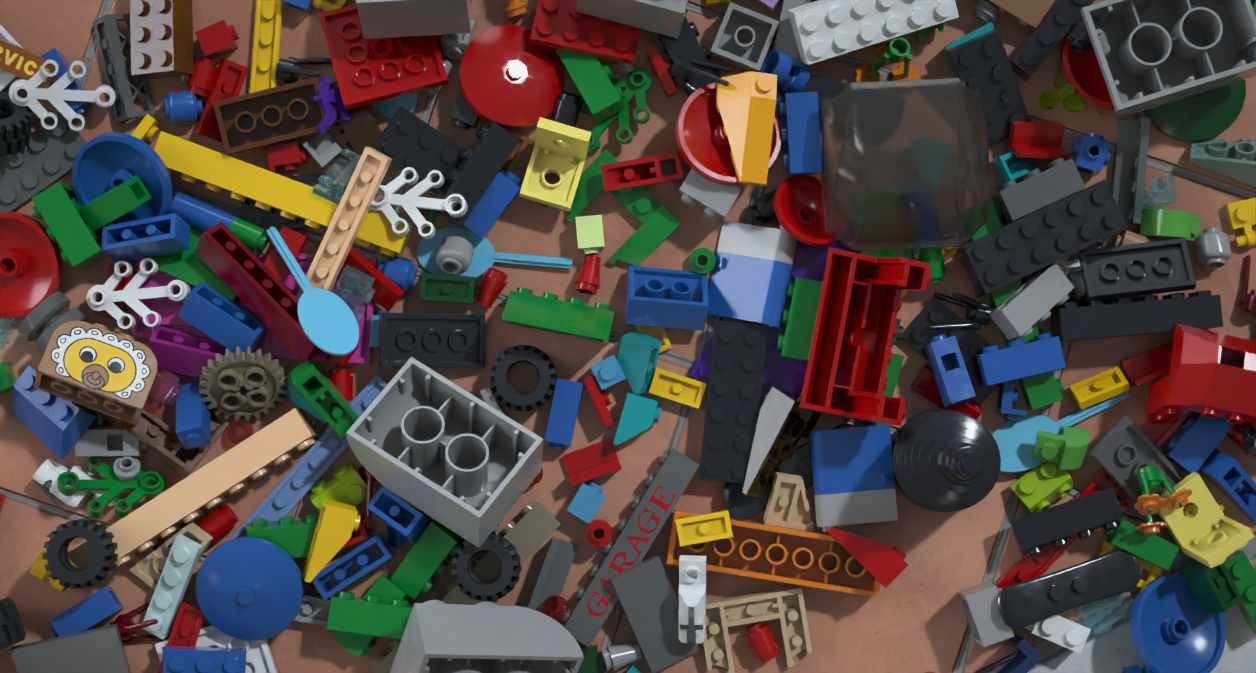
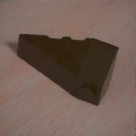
M772 386L764 398V403L759 412L742 491L745 495L759 498L763 496L773 483L775 472L780 473L779 466L787 457H793L796 453V450L793 448L801 437L806 439L809 436V431L813 430L822 413L800 408L801 397L788 390Z

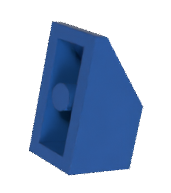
M383 485L366 506L367 509L414 545L430 525V522L422 513Z

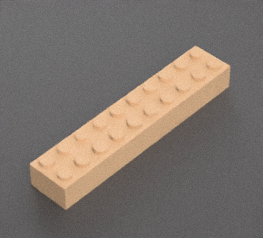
M302 408L292 409L106 528L107 533L112 532L114 535L111 538L112 542H117L118 548L114 549L115 554H118V559L113 564L116 567L126 565L136 558L134 553L137 551L141 553L156 546L159 543L157 538L173 535L181 529L179 524L182 522L185 524L193 522L204 515L202 512L204 508H215L226 501L224 497L226 494H236L249 486L246 481L251 478L258 480L271 472L269 468L271 465H282L293 458L291 452L296 449L303 451L315 444L314 438L319 434ZM88 541L67 553L73 565L80 570L89 568L94 559V550Z

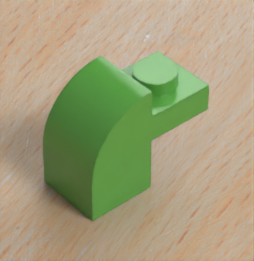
M1142 209L1140 235L1155 239L1185 238L1187 242H1195L1201 230V216L1194 215L1193 212L1180 210Z
M1062 426L1060 435L1038 431L1032 450V459L1058 463L1059 469L1073 470L1080 468L1084 463L1090 442L1089 431Z

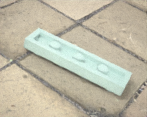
M182 534L175 537L143 620L157 619L158 623L142 629L163 640L168 637L203 545Z

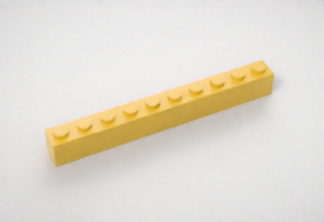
M163 131L160 132L154 151L165 164L169 175L172 171L181 173L180 179L193 184L196 183V180L205 182V188L217 193L224 189L231 192V198L245 202L246 198L256 201V207L269 212L271 207L281 211L280 216L293 221L297 216L306 220L305 225L317 230L321 226L329 227L342 199L336 195ZM369 208L354 243L369 248L370 244L380 247V253L394 258L395 253L403 254L413 225L407 222L410 227L409 232L404 236H398L393 231L392 224L384 213ZM399 224L396 229L398 231L403 230L405 224Z

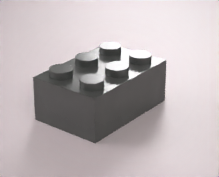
M1063 157L1044 166L1045 171L1040 172L1039 168L1020 177L1021 182L1017 184L1015 179L996 188L997 193L991 196L994 205L998 204L1000 207L1003 224L1006 225L1086 188L1073 159L1064 161Z

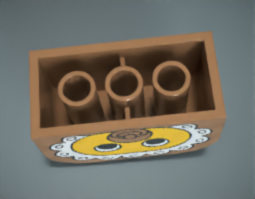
M69 321L60 325L52 334L37 369L33 388L137 426L157 373V360L153 352L146 345L135 341L128 334H116L109 331L106 326L98 323L90 324L84 321Z

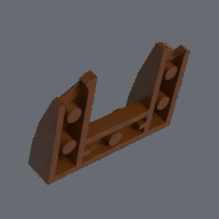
M162 370V372H158V371H157V373H156V378H157V375H158V378H159V374H160V375H161V374H164V375L167 376V375L170 373V371H167V370ZM153 382V385H152V387H151V390H150V393H149V396H148L147 400H148V399L150 398V396L154 393V391L158 388V387L155 386V384H156L155 382ZM145 407L137 426L103 413L100 414V416L120 431L123 429L127 430L165 459L164 464L184 479L190 475L229 425L228 422L220 425L214 413L215 407L210 409L211 444L185 450L176 431Z

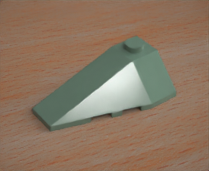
M1241 137L1240 142L1228 143L1224 139L1192 142L1189 162L1256 187V140L1251 141L1250 137Z

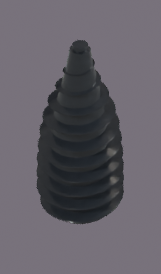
M948 409L929 410L917 414L901 427L892 444L894 480L896 485L907 499L926 510L953 512L974 506L990 493L998 480L1001 458L996 440L982 423L967 414Z

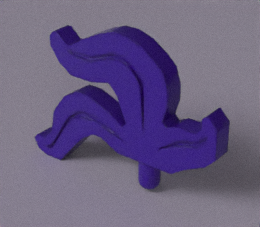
M325 77L319 81L318 96L313 97L314 102L320 101V105L325 112L323 119L318 125V130L322 134H325L326 127L333 124L336 120L337 113L341 120L345 122L350 120L339 88L330 90L329 81L332 80L331 77ZM330 103L337 105V113Z

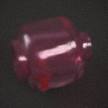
M163 368L161 371H157L146 403L159 410L162 405L172 407L183 389L182 384L179 382L181 378Z

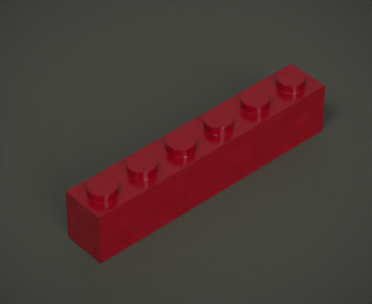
M223 222L202 234L194 252L304 364L323 351L310 341L299 323L297 314L299 299Z

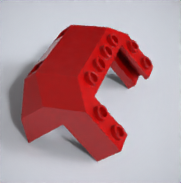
M829 247L800 408L901 426L902 420L906 415V399L883 395V391L887 386V367L892 359V340L897 332V313L902 305L900 296L901 291H926V287L931 279V264L902 257L877 258Z
M1175 323L1170 374L1149 386L1145 417L1154 419V422L1158 424H1170L1188 412L1195 411L1200 412L1201 416L1206 418H1226L1227 422L1232 424H1242L1243 422L1252 424V427L1256 429V341Z

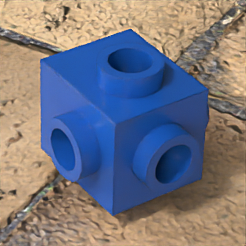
M1088 133V135H1083L1079 140L1074 141L1070 155H1073V161L1079 171L1095 176L1101 172L1103 165L1106 166L1111 156V151L1108 150L1110 143L1103 141V136Z

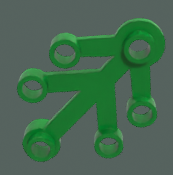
M635 68L629 72L627 77L610 79L613 86L618 84L621 89L626 88L623 91L625 98L622 99L625 109L598 124L596 123L591 131H589L592 132V142L589 144L588 154H593L599 150L601 146L599 137L617 116L619 120V129L616 132L618 141L624 145L632 142L633 133L630 130L628 103L634 95L637 106L633 112L635 121L639 124H646L650 120V113L647 110L646 92L651 88L653 79L648 70ZM637 77H643L641 83H635ZM581 97V100H580V103H581V104L584 103L582 97ZM581 106V110H580V111H581L583 114H589V113H590V111H589L588 108L583 109L582 106ZM640 112H646V116L643 119L637 118ZM622 133H629L628 138L621 139Z
M93 456L89 459L88 469L91 473L101 474L106 479L79 480L78 475L70 471L61 473L57 478L58 490L65 496H72L77 491L107 490L97 499L88 502L87 513L93 518L102 516L104 507L125 490L134 491L125 499H120L115 503V514L119 517H125L130 514L131 507L143 497L156 496L164 489V480L157 472H143L140 469L136 478L130 481H123L115 475L113 469L104 463V459L100 456ZM93 507H99L100 509H98V510H93V509H91V508H93ZM120 507H127V509H125V510H121V509H119V508H120Z

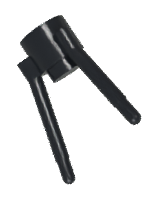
M678 55L670 71L671 75L676 76L674 82L683 85L691 93H694L697 89L686 81V79L691 80L694 74L718 84L729 86L728 81L699 70L697 66L731 72L732 69L720 64L694 59L688 55L686 57Z
M289 57L288 60L280 59L277 64L276 78L284 80V85L294 83V80L298 81L301 75L319 77V72L302 69V66L298 64H332L331 58L298 59Z
M958 292L952 293L956 298L940 293L934 294V297L967 308L966 319H970V322L929 325V330L967 328L980 330L981 325L987 326L991 320L989 314L992 312V306L988 303L979 302Z

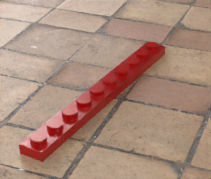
M1192 411L1172 421L1170 424H1158L1154 422V419L1148 418L1139 429L1159 449ZM1101 469L1073 500L1111 487L1114 488L1115 494H1117L1121 488ZM1078 536L1068 539V544L1058 548H1053V545L1043 547V552L1028 557L1027 553L1023 554L995 584L996 587L1003 590L1007 586L1042 576Z

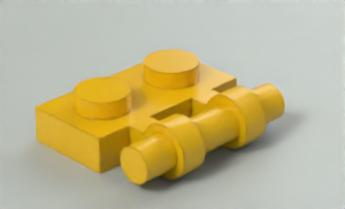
M1256 197L1225 204L1230 229L1241 228L1243 234L1234 238L1235 246H1246L1247 248L1256 246V232H1253L1251 226L1256 225Z

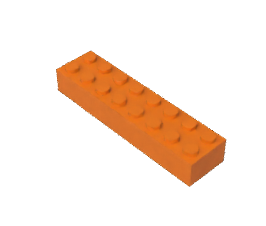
M674 509L666 564L679 566L680 555L706 556V570L879 597L880 583L830 534L730 518L733 537L680 546L675 519L703 514Z

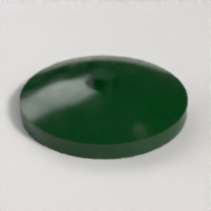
M1245 79L1144 110L1147 118H1151L1150 123L1157 130L1172 139L1195 142L1213 138L1228 129L1239 116L1246 95Z

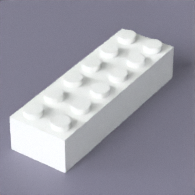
M817 0L787 10L800 59L807 65L959 17L955 0Z

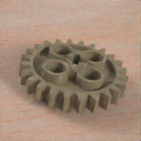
M239 346L236 347V353L226 349L225 356L216 353V361L208 359V367H202V375H199V394H203L202 400L207 402L208 409L215 407L216 415L225 412V419L235 415V421H238L240 416H244L246 421H249L250 415L253 414L257 419H260V412L269 415V407L277 409V401H283V394L286 393L285 385L287 384L284 367L279 366L278 359L271 361V353L262 356L260 348L255 353H251L250 346L247 347L245 352H242Z

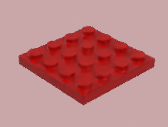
M577 0L538 1L530 36L531 44L634 65L641 32L640 28L577 12Z
M356 4L318 13L345 110L449 84L435 35L364 39Z

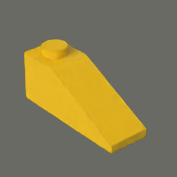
M324 499L303 571L305 582L310 583L351 538L353 530L357 531L360 515H357L358 511L355 506Z

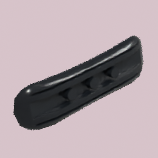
M841 424L832 429L853 428L857 426ZM810 442L797 447L793 457H787L779 466L780 473L801 476L805 488L813 485ZM727 482L721 493L724 507L733 518L739 520L749 519L766 509L772 484L763 496L759 498L742 493L743 483Z
M1114 550L1071 567L1005 587L998 595L999 612L1007 626L1012 629H1020L1064 611L1132 590L1141 579L1140 565L1132 553L1125 550Z

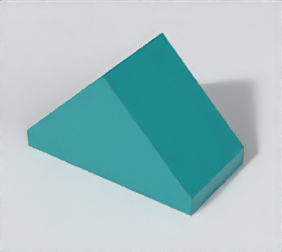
M1013 152L999 156L990 162L1000 185L1013 179L1016 180L1038 169L1033 158H1019Z

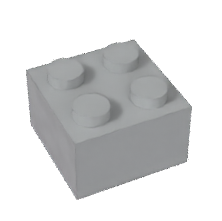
M730 2L711 48V57L748 72H759L779 21Z
M691 169L681 185L678 195L681 196L680 202L694 209L696 205L704 210L703 215L714 222H717L719 219L723 222L742 189L737 186L711 182Z
M989 582L958 592L975 642L982 647L1014 637L1012 628L1004 623L999 612L997 600L1002 589Z

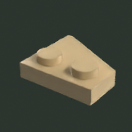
M775 472L763 517L764 524L814 531V524L809 511L810 507L805 494L806 490L801 476Z

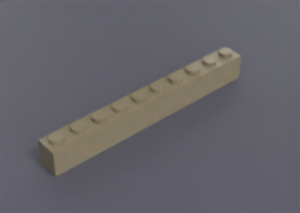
M540 501L535 505L530 502L520 512L524 517L517 524L512 520L501 531L505 535L504 538L515 546V550L521 558L520 565L561 525V522ZM483 551L486 555L479 562L476 559L472 561V573L479 582L492 583L502 573V562L495 553ZM454 580L445 588L449 593L442 600L439 597L435 599L446 604L475 605L485 602L471 599L467 594H463L460 591L461 588L455 584ZM395 639L389 645L393 650L386 657L382 653L371 664L374 669L370 673H390L401 639Z

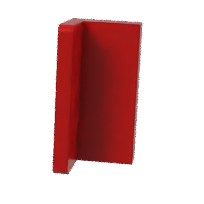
M1012 121L1007 146L1017 157L1059 159L1063 157L1067 159L1068 155L1061 147L1065 126L1062 123Z
M1171 342L1164 343L1120 362L1130 386H1138L1170 372L1173 349Z
M611 439L562 456L571 486L622 469Z

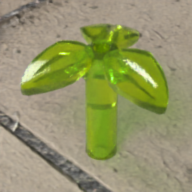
M1063 70L1057 74L1054 80V85L1058 92L1046 91L1039 99L1040 106L1046 109L1056 108L1060 100L1063 102L1064 109L1069 112H1081L1085 109L1082 99L1077 94H1073L1075 88L1067 83Z

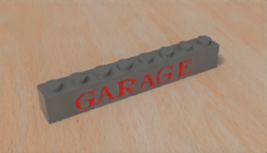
M673 448L670 452L666 450L663 452L657 464L661 465L657 474L655 475L651 472L643 485L647 488L643 497L637 495L629 508L633 511L629 520L623 518L616 530L619 536L615 543L610 541L602 553L606 557L601 566L597 563L595 564L588 576L592 579L587 588L581 587L574 599L578 602L573 611L568 609L561 620V623L564 624L563 627L577 641L587 647H590L618 601L609 578L641 563L700 464Z

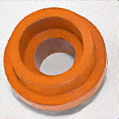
M527 0L505 1L506 7L502 8V11L506 12L507 18L527 12L526 5L528 3Z

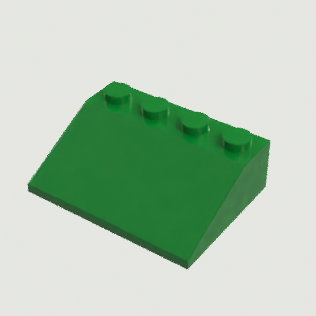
M517 287V292L510 291L502 314V320L505 323L609 343L615 311H610V305L595 303L594 307L584 305L585 300L569 297V301L565 302L558 300L559 295L543 292L542 297L532 295L533 290Z

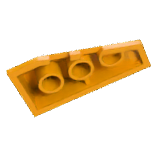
M750 71L721 77V79L729 82V86L717 83L716 107L723 120V130L725 136L728 137L731 147L730 154L738 181L744 184L766 186L776 107L777 75Z

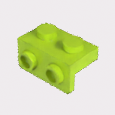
M1044 461L1014 482L1010 488L1028 509L1029 514H1033L1050 508L1055 500L1058 498L1062 499L1070 494L1074 483L1072 477L1065 469H1059L1058 463Z
M350 462L347 465L342 464L337 467L333 475L327 480H320L315 483L309 495L312 503L319 511H321L324 499L356 506L367 498L368 484L357 472L355 465Z

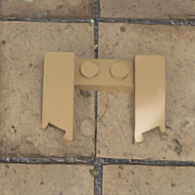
M792 584L775 587L772 591L722 599V597L706 599V626L703 647L707 669L711 671L714 664L728 668L727 673H735L728 627L778 618L787 666L792 667L796 664L792 657L806 648L809 654L812 653L801 585Z

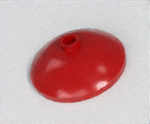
M796 175L783 181L777 188L774 195V210L780 224L792 237L807 245L823 247L835 243L844 234L848 223L847 211L840 196L828 184L815 177Z

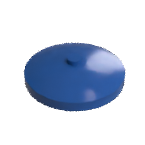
M104 133L87 142L77 153L72 168V182L76 197L81 206L135 175L139 176L151 195V198L139 207L104 226L167 215L169 212L173 193L169 172L159 155L142 140L125 133Z
M242 537L226 541L209 553L197 575L196 596L203 614L218 630L237 639L258 641L274 637L292 624L303 603L304 582L297 564L285 550L264 539Z
M1175 574L1156 578L1146 584L1137 595L1131 611L1130 630L1134 647L1146 667L1153 673H1210L1218 664L1225 646L1226 630L1222 612L1205 615L1183 575Z

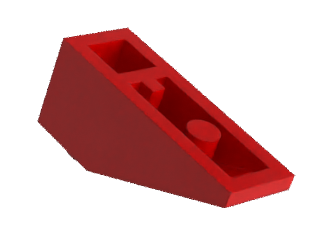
M679 152L600 165L605 192L680 181L684 178Z
M830 526L826 529L885 588L908 566L904 561L907 556L896 545L891 548L886 544Z

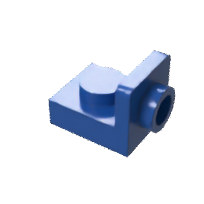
M1002 382L999 385L996 413L1004 414L1003 419L1019 421L1020 416H1027V411L1012 409V404L1017 403L1018 389L1014 388V382Z

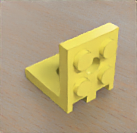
M540 117L536 128L534 149L519 197L570 212L588 155L592 132ZM549 173H555L559 176L560 180L556 184H549L546 182L545 176Z
M1192 472L1173 486L1176 492L1184 488L1192 491V494L1187 498V503L1193 504L1191 514L1184 516V506L1172 510L1162 507L1158 513L1163 522L1167 523L1168 530L1182 552L1211 569L1224 563L1226 557L1234 551L1244 548L1248 541L1255 537L1250 528L1223 514L1202 478L1196 472ZM1167 491L1159 498H1164L1167 502V498L1171 494Z

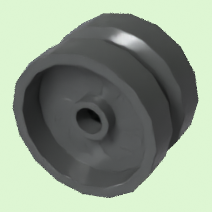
M57 291L44 299L27 315L19 326L18 333L28 342L36 341L35 349L43 356L52 334L60 325L69 321L87 322L88 317L79 308L69 309L71 301L61 291Z

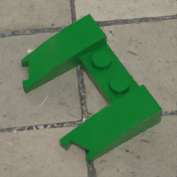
M607 149L581 174L570 210L571 214L566 216L570 224L575 220V217H578L604 191L600 165L619 162ZM644 187L609 191L643 225L608 259V262L615 265L616 261L620 260L639 267L681 223Z

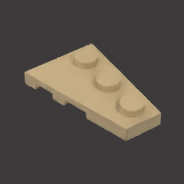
M191 522L138 564L134 565L129 571L155 590L177 535L182 534L203 545L197 563L213 537Z

